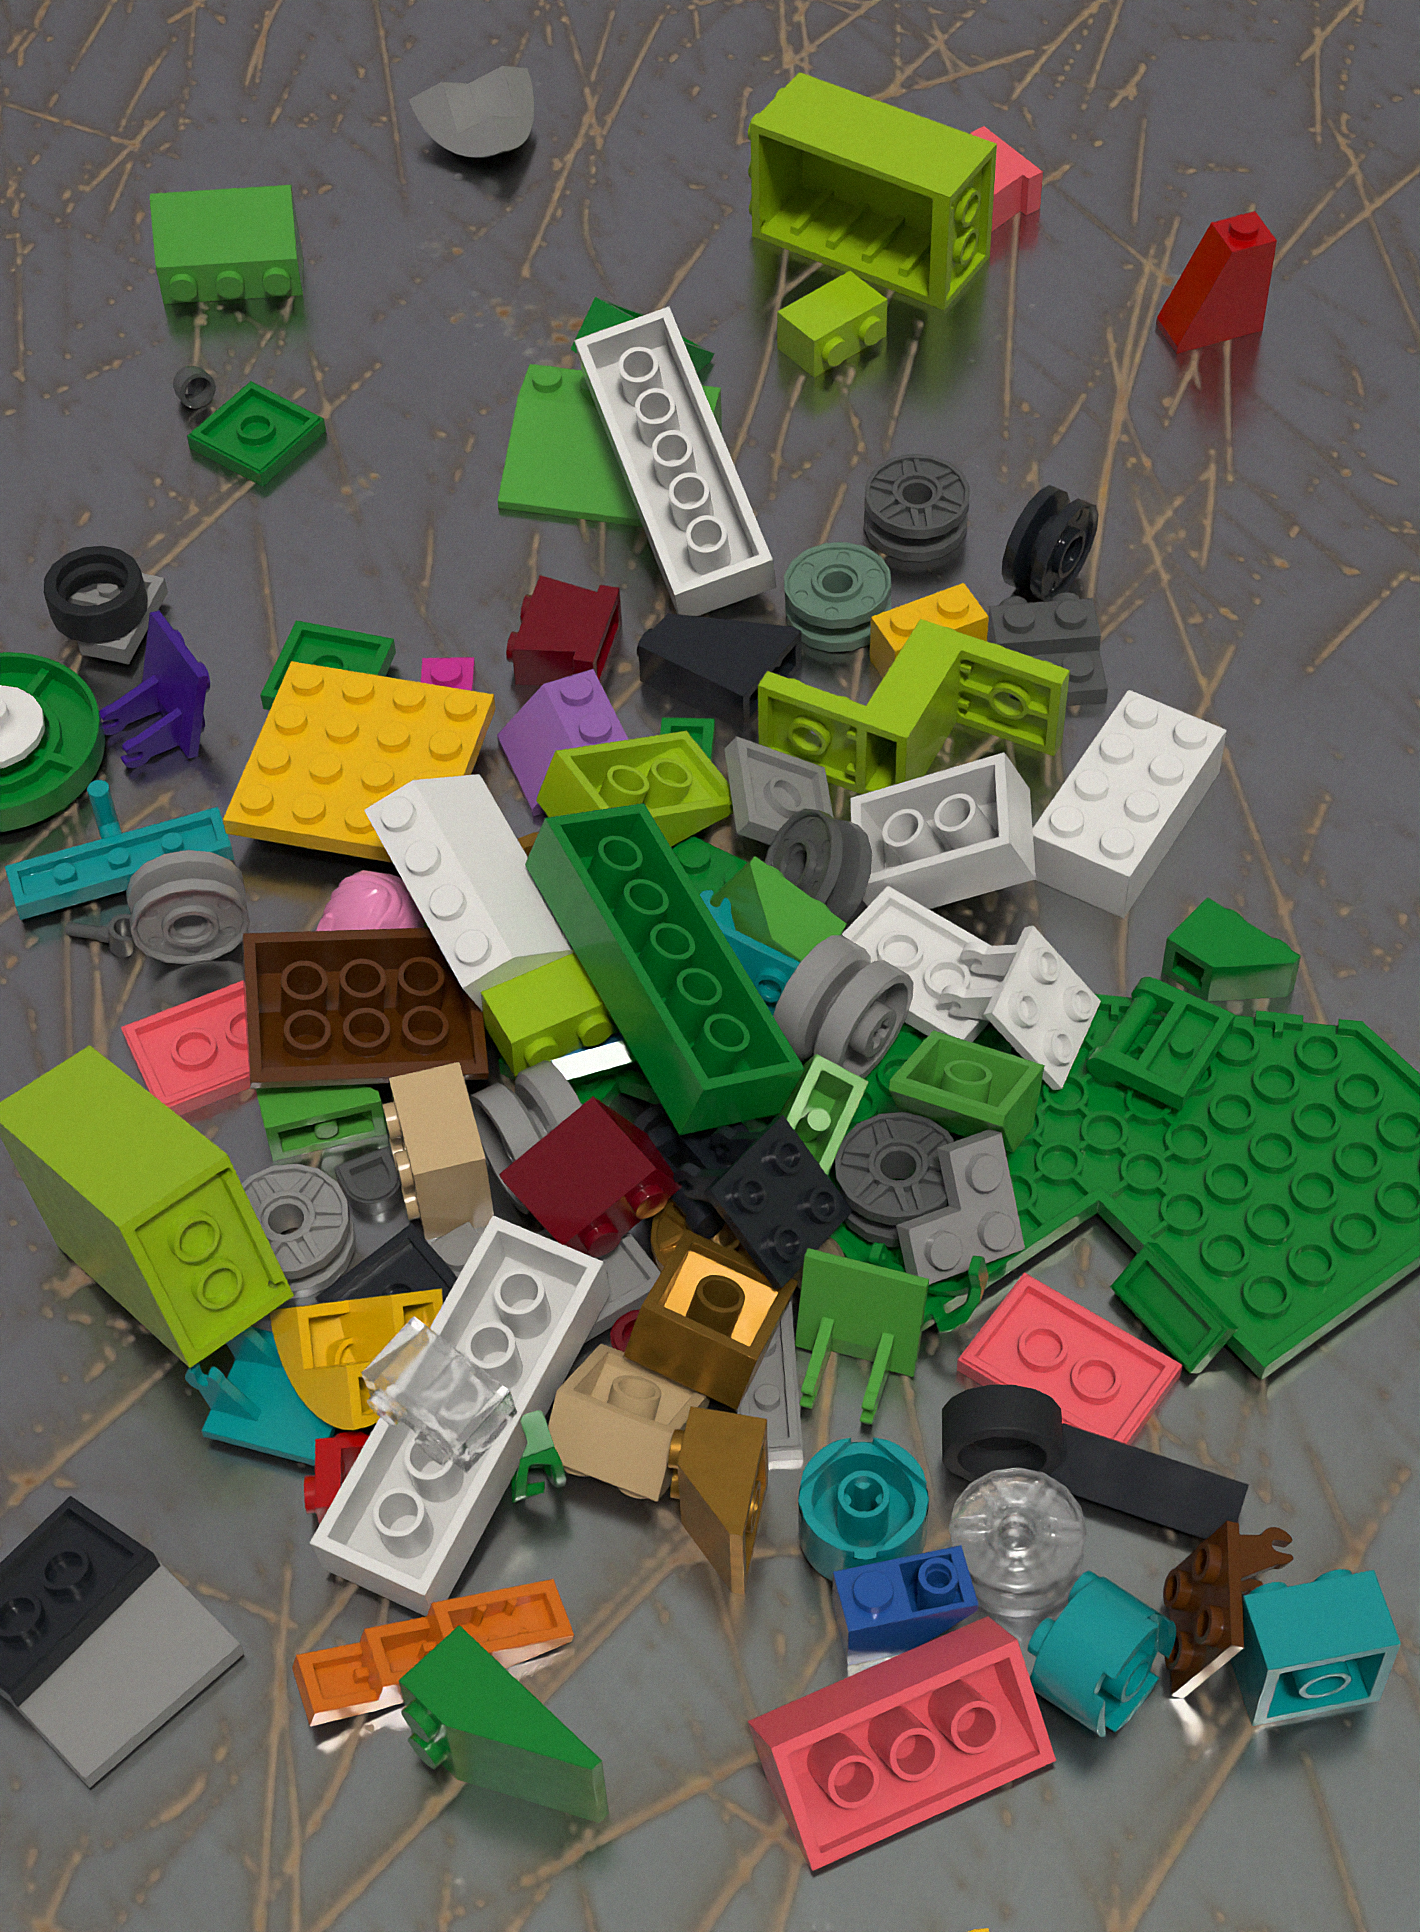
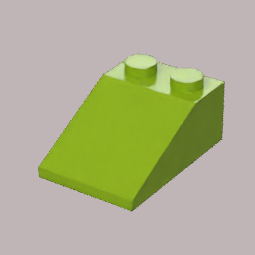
M687 731L556 750L536 799L548 817L644 803L670 847L734 813L730 784Z

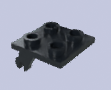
M784 1115L775 1117L762 1132H736L728 1126H721L710 1136V1143L712 1145L726 1144L728 1148L720 1156L723 1160L733 1164L727 1169H700L694 1164L684 1163L675 1171L673 1179L675 1182L689 1181L692 1185L684 1194L691 1199L711 1203L774 1289L782 1288L804 1265L807 1249L818 1250L853 1210Z

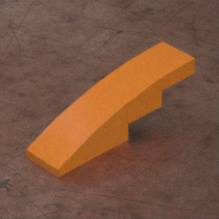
M554 1579L433 1602L426 1617L365 1628L358 1643L296 1655L292 1670L310 1727L404 1703L399 1679L459 1625L505 1669L572 1642L574 1632Z

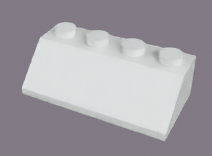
M480 774L412 780L364 810L462 989L482 1012V991L575 952L525 866L528 859L527 854Z

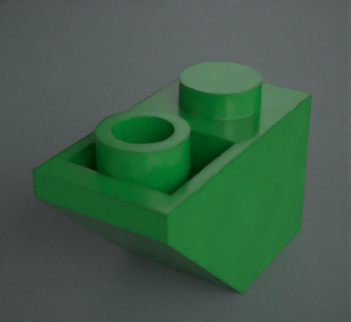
M1207 897L1167 937L1161 972L1207 1002L1287 997L1294 990L1301 955L1291 950L1282 940L1270 937L1245 921L1236 911L1226 909Z

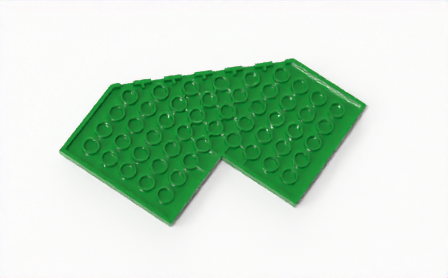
M1095 994L1101 1001L1062 1089L1052 1090L1042 1079L1032 1129L1014 1152L1005 1150L1025 1249L986 1263L989 1277L985 1289L1098 1213L1137 1254L1147 1242L1158 1243L1239 1328L1226 1344L1263 1380L1420 1266V1073L1363 1021L1339 1019L1337 1026L1303 1022V1015L1256 1010L1255 1017L1235 1015L1231 1032L1180 1111L1118 1081L1113 1083L1100 1081L1088 1071L1086 1067L1088 1058L1096 1047L1105 1045L1133 1002L1131 997ZM1162 1011L1152 1013L1126 1055L1137 1060L1139 1059L1166 1017V1013ZM904 1022L896 1040L883 1059L864 1078L869 1082L845 1136L862 1121L879 1114L900 1112L889 1092L890 1079L928 1037L927 1035ZM991 1022L973 1041V1043L1023 1058ZM808 1060L801 1061L802 1065L805 1064ZM776 1114L741 1123L749 1132H762L772 1122ZM949 1132L954 1141L966 1138ZM835 1159L827 1175L834 1185L836 1180ZM895 1178V1179H892V1180L899 1181V1180H905V1179ZM843 1221L829 1237L839 1244L845 1258L870 1264L869 1255L874 1243L865 1240L855 1233ZM886 1246L889 1257L893 1262L905 1268L901 1247L892 1248ZM968 1270L956 1274L954 1276L948 1277L946 1279L940 1280L939 1282H959L969 1279ZM927 1293V1300L937 1297L940 1299L945 1312L950 1313L966 1302L968 1294L963 1296H939ZM934 1320L925 1323L922 1332L935 1323Z

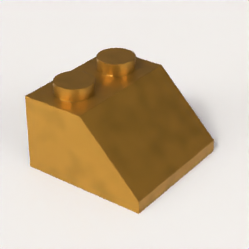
M686 1229L641 1306L624 1357L737 1410L758 1371L798 1281L791 1278L782 1288L774 1289L753 1260Z
M690 1406L685 1430L675 1429L671 1439L668 1467L674 1468L670 1496L671 1498L680 1499L681 1524L730 1591L745 1594L768 1484L767 1419Z

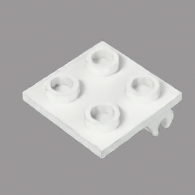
M1033 925L1024 927L1016 945L986 946L979 942L965 944L960 954V959L976 958L970 968L971 971L1005 978L998 988L965 989L958 985H948L943 989L939 1002L947 1003L954 1001L949 1011L954 1016L990 1021L1024 1059L1045 1065L1042 1079L1052 1090L1062 1089L1101 1001Z

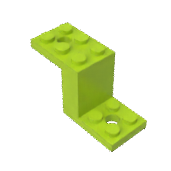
M920 619L866 706L854 702L847 697L837 696L806 685L799 680L786 678L767 671L758 684L759 744L825 767L828 783L859 794H866L925 776L956 722L1054 757L1063 741L1070 670L1048 661L1039 660L1004 648L1001 645L957 632L949 627H943ZM1009 693L1014 695L1020 701H1016L1010 698Z

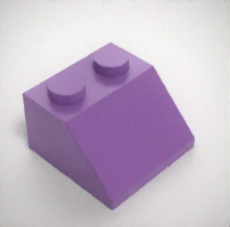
M594 669L543 684L497 734L498 744L532 817L545 813L536 799L556 750L629 740Z

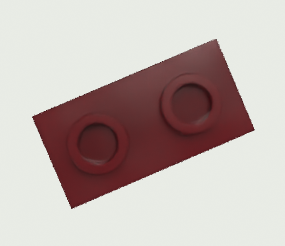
M540 575L533 594H526L523 599L519 631H512L507 643L506 659L507 662L513 663L515 685L542 686L545 683L594 669L601 683L622 625L620 588L599 585L596 592Z

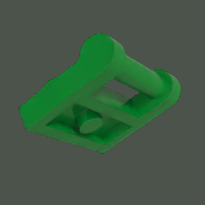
M1143 977L1131 993L1133 1002L1105 1045L1094 1049L1086 1062V1067L1100 1081L1106 1083L1118 1081L1181 1111L1231 1032L1235 1014L1156 978ZM1161 1011L1166 1013V1017L1139 1059L1137 1060L1126 1055L1152 1013H1159Z

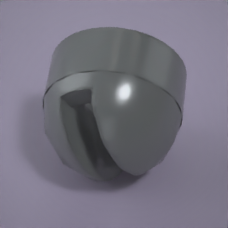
M185 366L176 373L173 379V389L176 396L189 408H201L207 405L214 397L216 391L215 381L202 368Z

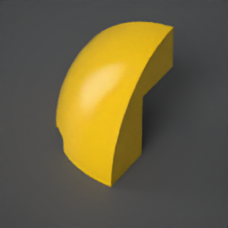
M442 1288L274 1309L270 1312L271 1327L280 1360L292 1386L305 1405L327 1424L343 1430H356L377 1423L443 1305Z

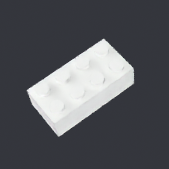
M1128 690L1032 828L1035 880L1124 919L1220 773L1227 730Z

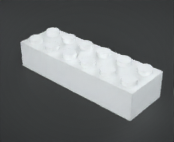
M670 307L574 340L582 373L677 614L699 616L776 588L773 559Z
M492 1216L310 1541V1545L324 1570L424 1616H427L431 1603L449 1598L519 1466L520 1457L527 1445L520 1423L521 1417L536 1410L542 1411L544 1416L547 1414L555 1399L556 1391L563 1384L611 1293L603 1261L496 1216Z

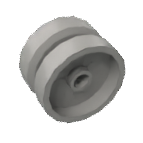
M831 935L817 944L801 961L788 980L777 1002L773 1017L800 1061L809 1060L815 1054H818L864 1079L883 1059L896 1040L907 1018L913 999L914 982L907 973L885 960L871 963V956L866 949L843 935Z
M546 1060L518 1073L515 1080V1093L508 1087L496 1083L472 1094L469 1098L485 1157L508 1198L519 1211L526 1215L531 1212L504 1184L499 1174L582 1106L565 1076L552 1062Z

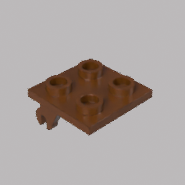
M1226 1521L1204 1542L1200 1543L1177 1567L1169 1572L1164 1583L1163 1601L1165 1606L1169 1608L1170 1620L1176 1625V1638L1169 1659L1164 1656L1166 1667L1171 1670V1696L1185 1698L1244 1648L1242 1595H1249L1252 1590L1263 1585L1262 1581L1250 1579L1251 1577L1272 1569H1282L1294 1559L1291 1554L1278 1552L1272 1546L1285 1548L1293 1541L1286 1531L1277 1527H1270L1260 1535H1241L1239 1533V1523Z

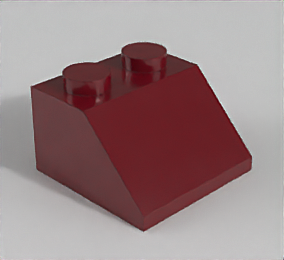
M594 1096L499 1174L504 1184L558 1243L593 1258L606 1255L614 1250L624 1234L643 1219L659 1213L666 1206L668 1198L683 1187L680 1182L674 1181L673 1171L648 1134Z

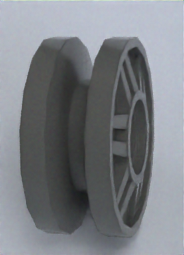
M907 454L890 458L877 466L866 480L863 528L870 543L883 554L902 561L925 562L944 557L958 548L967 534L970 486L959 469L949 461L923 454Z
M804 809L792 815L779 829L768 849L764 863L778 869L788 881L811 898L824 903L834 915L846 923L854 915L865 895L871 875L872 849L868 835L859 825L845 820L834 819L830 814L820 810Z
M907 1112L879 1114L858 1123L844 1137L835 1157V1187L853 1210L844 1220L847 1226L869 1242L885 1243L886 1246L892 1248L901 1247L896 1225L949 1206L937 1151L938 1147L955 1142L949 1132L927 1117ZM902 1178V1179H905V1180L896 1181V1180H892V1179Z

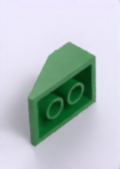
M460 1625L399 1679L405 1704L401 1714L412 1732L408 1742L416 1754L432 1769H436L442 1764L457 1780L600 1823L609 1814L602 1760Z

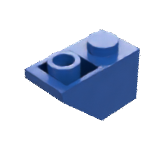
M962 1545L833 1572L832 1607L847 1666L900 1655L929 1642L978 1611L979 1604Z

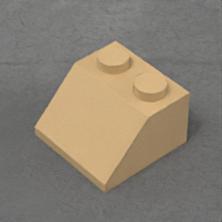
M600 1344L556 1391L548 1424L555 1449L566 1472L577 1476H591L617 1486L622 1493L630 1497L639 1499L649 1498L658 1502L672 1481L674 1468L668 1467V1458L674 1430H685L690 1406L707 1409L711 1398L624 1357L625 1352Z

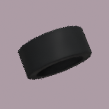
M92 546L72 551L52 564L44 578L43 593L50 617L56 629L71 640L99 643L122 637L140 624L147 611V592L141 569L135 559L121 549L107 546ZM111 583L124 588L112 600L99 605L81 606L68 602L69 598L78 590L92 584Z
M985 1385L967 1389L951 1397L942 1408V1462L952 1473L962 1478L989 1485H1015L1036 1481L1053 1473L1062 1463L1061 1408L1052 1397L1036 1389L1018 1385Z

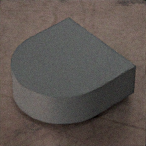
M389 1146L334 1167L336 1179L348 1204L360 1213L369 1215L384 1213L392 1209L402 1197L399 1173L396 1171L392 1151Z

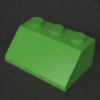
M292 185L150 194L155 265L163 304L303 295L304 258Z

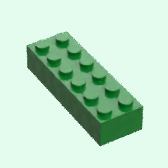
M641 803L545 818L525 866L678 1134L684 1135L779 1114L805 1068L646 805Z

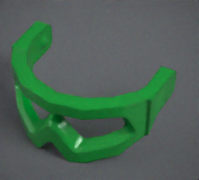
M874 1242L869 1255L870 1264L906 1273L905 1268L893 1262L889 1257L885 1243ZM973 1255L968 1269L969 1279L959 1282L938 1281L928 1286V1293L939 1296H963L968 1294L966 1302L960 1308L950 1313L945 1312L940 1299L937 1297L927 1300L923 1325L930 1320H934L941 1333L952 1331L968 1322L976 1306L980 1305L989 1277L984 1257Z
M540 1410L524 1414L520 1419L527 1445L510 1482L513 1503L544 1493L545 1481L527 1484L529 1468L544 1469L549 1481L556 1488L566 1485L563 1463L555 1449L545 1416Z

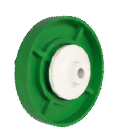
M0 653V832L29 826L68 808L72 801L86 789L94 778L102 762L105 749L104 727L96 699L89 686L77 673L67 666L34 654Z

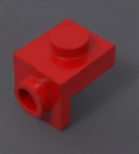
M346 1431L335 1435L333 1438L315 1439V1475H305L304 1502L306 1513H316L319 1525L370 1435L357 1431Z

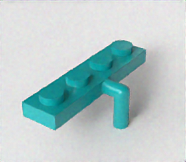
M95 780L88 785L87 792L101 839L5 866L19 918L23 920L125 891L131 876L144 863L163 854L194 850L212 852L230 861L235 859L218 807L122 833L108 783L104 780Z

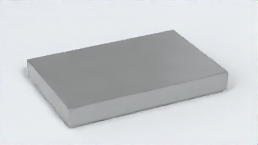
M159 1560L160 1567L18 1708L14 1706L89 1788L244 1654L241 1643Z

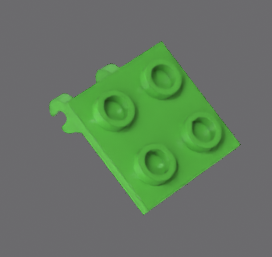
M808 1248L804 1257L795 1346L812 1350V1355L802 1384L801 1393L803 1395L799 1405L810 1409L814 1407L832 1351L871 1361L874 1364L861 1406L863 1411L860 1422L872 1425L878 1411L889 1371L911 1377L915 1375L929 1279Z

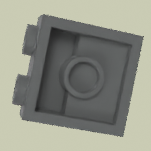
M1065 592L1054 596L1047 602L1028 603L1024 598L1014 596L1004 599L999 605L989 606L988 641L990 643L1001 645L1004 648L1039 660L1048 661L1070 670L1066 706L1107 702L1108 686L1100 655L1101 633L1093 598L1079 599L1077 595ZM1009 693L1010 698L1016 701H1020L1014 695Z

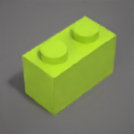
M848 271L777 311V348L815 378L886 337L888 299L852 271Z
M575 952L481 992L484 1026L514 1076L544 1060L551 1062V1060L582 1047L596 1046L604 1042L610 1035L619 1032V1028Z

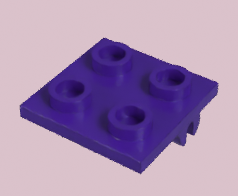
M160 611L150 612L142 683L99 711L104 721L102 724L105 735H114L122 731L127 724L157 712L162 714L163 718L122 745L127 755L121 756V760L128 768L142 766L150 757L177 746L182 749L188 759L198 757L200 736L205 730L203 712L206 693L210 690L208 670L202 662L196 660L185 645L181 633L171 627Z

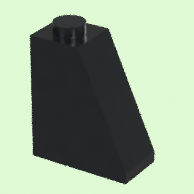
M668 613L654 629H648L639 640L636 652L639 657L640 681L744 732L758 717V684L765 673L769 671L786 678H792L802 667V631L792 626Z

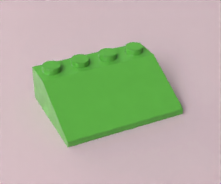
M529 364L517 398L499 490L498 508L643 527L582 370ZM702 385L722 434L721 388Z

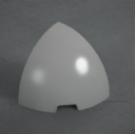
M501 66L469 84L440 82L409 99L417 120L428 135L445 149L466 157H490L518 148L528 138L534 121L533 87L529 70L524 67Z

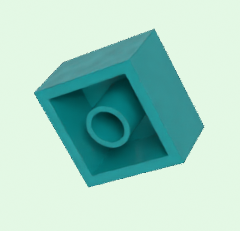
M1338 1569L1320 1575L1314 1582L1289 1587L1283 1582H1272L1261 1585L1252 1590L1249 1595L1243 1596L1244 1648L1231 1658L1230 1661L1252 1726L1380 1701L1401 1642L1374 1570L1352 1574L1350 1570Z

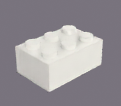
M1005 752L851 798V822L859 825L865 831L872 849L871 875L862 899L867 906L887 886L897 890L927 909H931L1036 879L1030 789Z

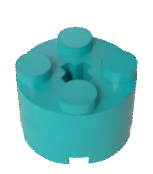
M851 1438L834 1441L818 1451L803 1471L798 1496V1537L803 1553L810 1564L821 1575L833 1582L834 1571L921 1554L926 1543L929 1496L923 1469L908 1451L885 1439L873 1438L872 1442L851 1443Z
M1088 1570L1073 1585L1068 1596V1605L1061 1612L1057 1620L1054 1621L1050 1617L1043 1620L1029 1641L1027 1651L1036 1657L1030 1676L1033 1689L1100 1737H1105V1726L1114 1732L1118 1731L1134 1716L1153 1690L1159 1677L1150 1671L1152 1663L1158 1652L1169 1659L1175 1643L1176 1625L1172 1620L1108 1578L1100 1577Z

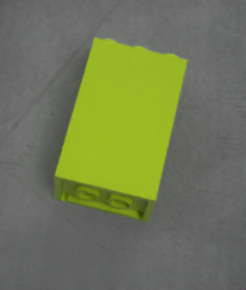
M801 72L785 87L780 88L774 99L760 113H756L753 116L748 127V139L751 140V161L748 175L751 178L749 214L752 216V237L840 271H852L861 279L944 311L990 258L997 153L996 143Z
M89 1045L0 1102V1138L57 1246L189 1368L294 1296L228 1154L92 1046Z

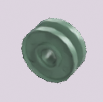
M848 542L817 545L806 549L793 559L784 574L786 624L801 630L802 642L812 648L828 652L853 651L870 644L871 617L892 609L890 569L880 555L865 546Z

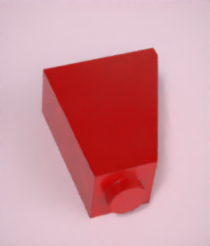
M1256 211L1211 222L1159 312L1156 325L1176 354L1263 331L1277 240Z

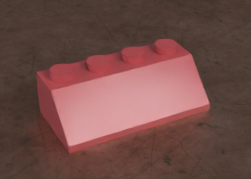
M989 1616L747 1721L770 1788L812 1871L1056 1761L1018 1640Z

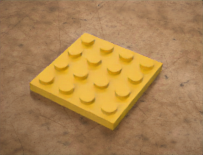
M291 661L224 815L223 823L226 834L393 863L364 810L412 780L471 775L496 709L494 694Z

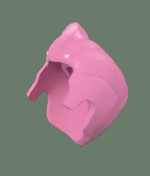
M363 870L346 877L339 883V887L332 892L330 901L325 905L323 916L316 931L424 928L425 920L402 878L391 874Z

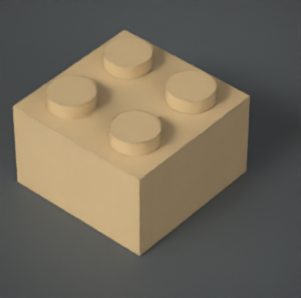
M456 1062L389 1078L393 1102L382 1104L396 1171L399 1173L401 1181V1191L408 1220L420 1218L426 1240L442 1237L468 1221L474 1229L487 1226L492 1216H494L486 1158L460 1063Z

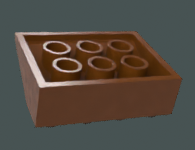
M429 928L243 933V986L250 1089L390 1083L389 1078L456 1062L460 1063L464 1080L488 1079L489 1072L483 1012L462 989Z

